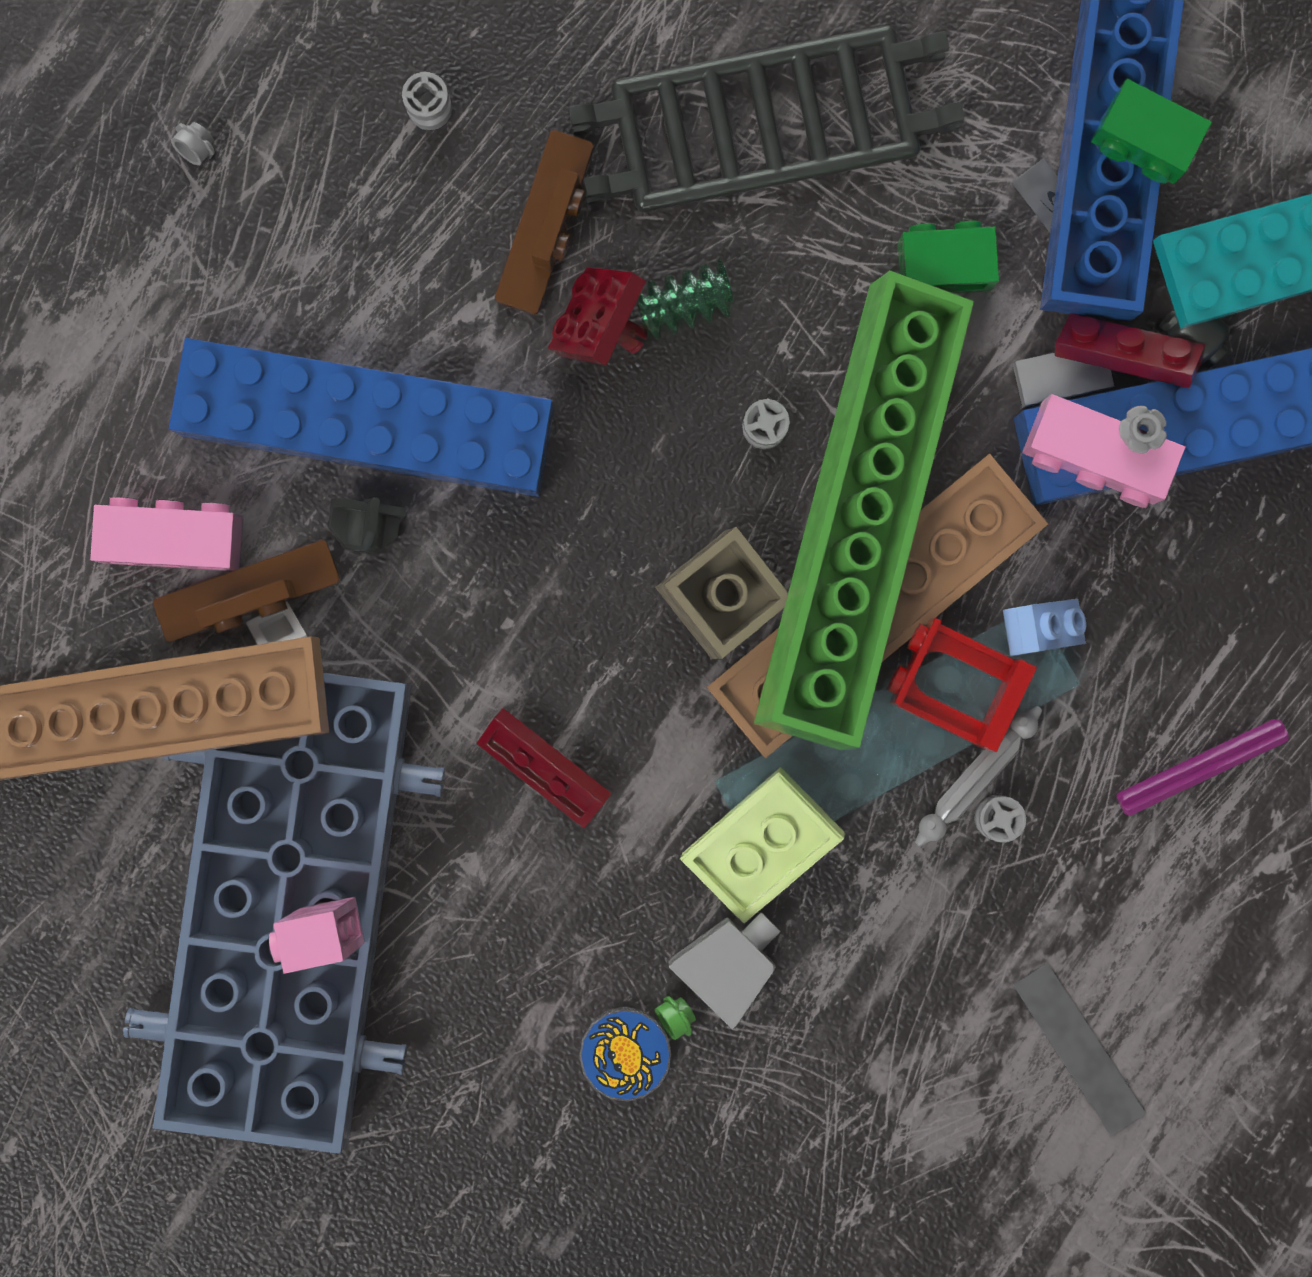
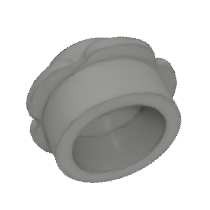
M195 122L191 123L190 126L182 123L176 126L177 134L171 139V143L184 159L194 165H201L206 158L211 159L215 153L211 145L214 139L203 126Z
M1136 406L1127 412V418L1120 422L1119 434L1130 450L1136 453H1147L1149 449H1158L1165 442L1167 433L1164 431L1166 420L1163 414L1156 409L1148 410L1146 406ZM1141 425L1147 426L1148 432L1146 434L1140 432L1139 428Z

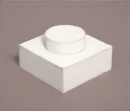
M287 601V610L265 618H261L259 615L246 622L257 645L307 637Z

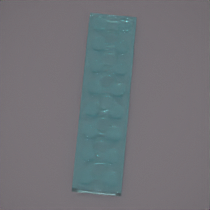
M1004 621L971 638L1014 660L1021 659L1037 667L1015 714L1022 711L1027 712L1036 706L1040 707L1080 685L1060 648L1010 656ZM945 653L919 667L915 676V683L919 690L927 696L983 722L1002 682ZM887 685L873 694L860 748L838 750L799 737H793L783 743L767 758L760 755L714 782L731 811L781 767L835 821L967 748L972 743L890 704L893 693L887 690Z

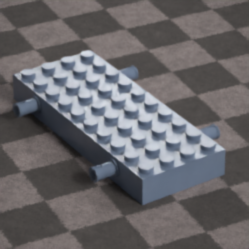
M323 673L329 733L164 757V760L167 761L176 760L204 764L169 1014L137 1010L130 1007L124 1021L125 1023H130V1025L123 1028L125 1038L134 1037L164 1041L165 1044L153 1129L341 1154L349 1142L358 1073H361L362 1068L403 1075L406 1062L404 1056L407 1055V1045L367 1041L364 1029L397 795L401 791L441 797L444 784L426 782L425 778L445 780V767L436 768L407 764L405 759L402 758L412 691L411 684ZM355 897L365 943L342 962L283 974L281 962H274L270 950L269 934L275 932L273 924L299 908Z

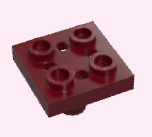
M586 267L584 273L576 279L573 285V296L565 313L558 318L553 327V338L548 349L561 357L607 365L616 344L625 348L631 354L639 351L644 343L634 337L637 335L646 340L647 329L629 320V316L646 281L633 272Z

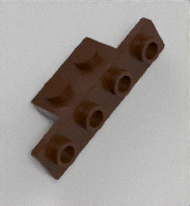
M557 130L550 132L495 295L497 303L532 315L539 313L556 259L563 261L568 249L571 234L566 233L570 218L571 216L578 217L583 204L585 191L580 188L594 149L592 142Z
M320 540L155 598L153 606L166 641L173 642L215 627L217 634L244 625L242 617L258 611L261 618L283 612L288 609L286 601L338 584L340 576L327 541Z

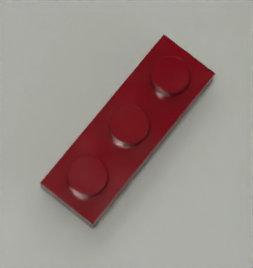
M1070 313L1055 343V356L1190 389L1202 363L1206 344Z
M504 708L493 718L476 743L582 828L587 826L612 794Z

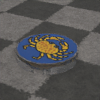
M623 1006L605 1011L590 1023L582 1037L579 1059L583 1075L594 1090L609 1099L628 1102L645 1098L661 1085L669 1072L672 1053L667 1032L655 1017L642 1010Z

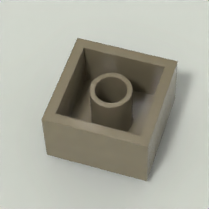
M737 527L724 531L655 587L711 659H723L785 607L788 592Z

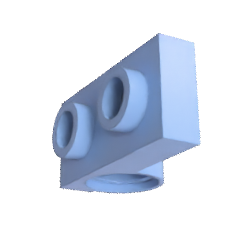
M1078 599L1033 604L1003 610L1010 656L1086 644L1084 635L1086 619L1080 609Z

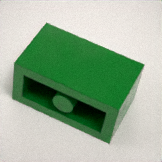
M1126 79L1116 92L1091 142L1100 146L1101 153L1106 157L1118 162L1127 160L1141 167L1142 173L1149 179L1159 183L1170 182L1175 184L1186 173L1212 122Z
M965 221L955 224L954 229L936 230L935 224H918L909 227V232H903L898 241L899 273L901 275L950 293L992 291L999 282L995 226L982 227V222Z

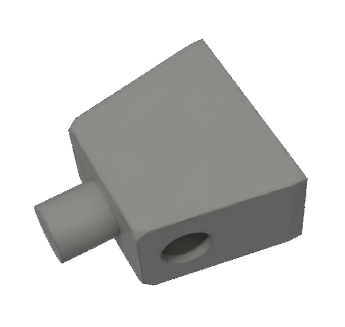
M762 912L743 931L727 917L675 954L668 961L669 968L733 1029L776 968L774 962L762 950L781 931Z

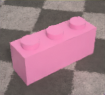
M1051 394L1041 403L1022 453L1033 457L1032 464L1040 469L1053 473H1059L1060 468L1076 474V482L1095 490H1103L1104 486L1122 492L1120 495L1121 500L1138 507L1147 508L1148 503L1153 505L1165 500L1185 446L1166 439L1158 449L1154 450L1151 448L1147 453L1143 454L1133 452L1120 437L1119 425L1121 421ZM1139 428V430H1140L1141 433H1143V434H1146V433H1147V431L1142 430V429Z
M110 498L109 506L94 505L90 560L103 564L235 571L240 567L243 517L235 513H229L230 505L202 503L201 511L184 510V503L178 501L156 500L155 508L138 507V500Z
M355 897L299 908L274 923L275 932L269 934L272 958L275 963L281 962L283 974L342 962L365 943Z

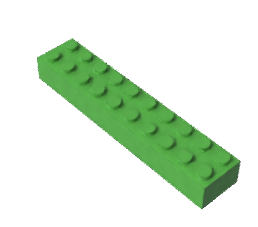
M890 270L870 284L754 724L838 750L860 748L974 301Z

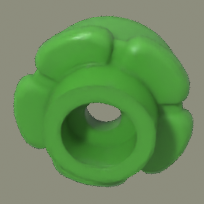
M670 996L663 998L664 1003L655 1008V1014L665 1031L674 1040L684 1034L687 1036L692 1035L691 1023L696 1021V1018L689 1005L681 997L677 1000Z

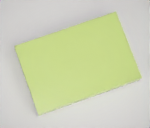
M780 767L682 853L680 860L745 923L840 843L845 837V832Z

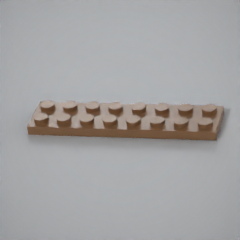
M990 453L921 509L882 662L912 637L919 623L926 626L930 619L936 618L1048 525L1046 520ZM779 628L706 687L764 758H767L792 737V735L754 724Z
M312 636L0 686V780L329 733L320 638Z

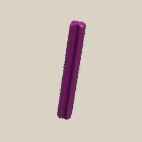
M1272 719L1118 792L1116 795L1118 804L1125 815H1134L1286 743L1289 740L1288 732L1281 720Z

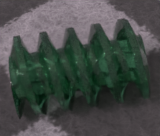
M718 259L716 262V274L704 263L699 267L698 280L689 269H685L682 271L681 285L670 274L664 278V290H661L655 281H648L646 296L640 293L636 303L645 329H648L653 337L659 340L661 339V325L666 324L675 335L678 334L679 319L682 318L691 329L696 328V314L698 313L702 314L708 324L713 323L714 308L717 307L725 318H729L733 294L722 260Z

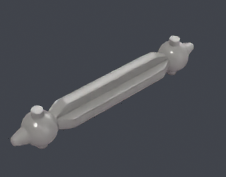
M1036 706L1027 712L1022 711L1015 714L1010 724L1011 729L1007 730L998 751L990 752L984 749L939 799L935 814H928L921 819L919 834L915 841L919 847L930 841L934 842L943 838L947 829L946 824L958 820L1020 751L1022 739L1031 738L1036 734L1038 719L1042 712L1040 707Z

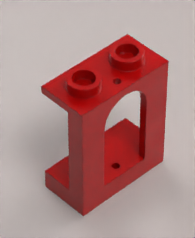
M937 618L930 619L926 626L919 623L907 647L914 652L906 668L900 665L897 667L888 685L887 690L893 693L889 703L987 751L997 752L1037 667L1021 659L1014 660L942 625V621ZM930 652L945 653L1002 681L983 722L929 697L919 690L915 683V676L926 654Z

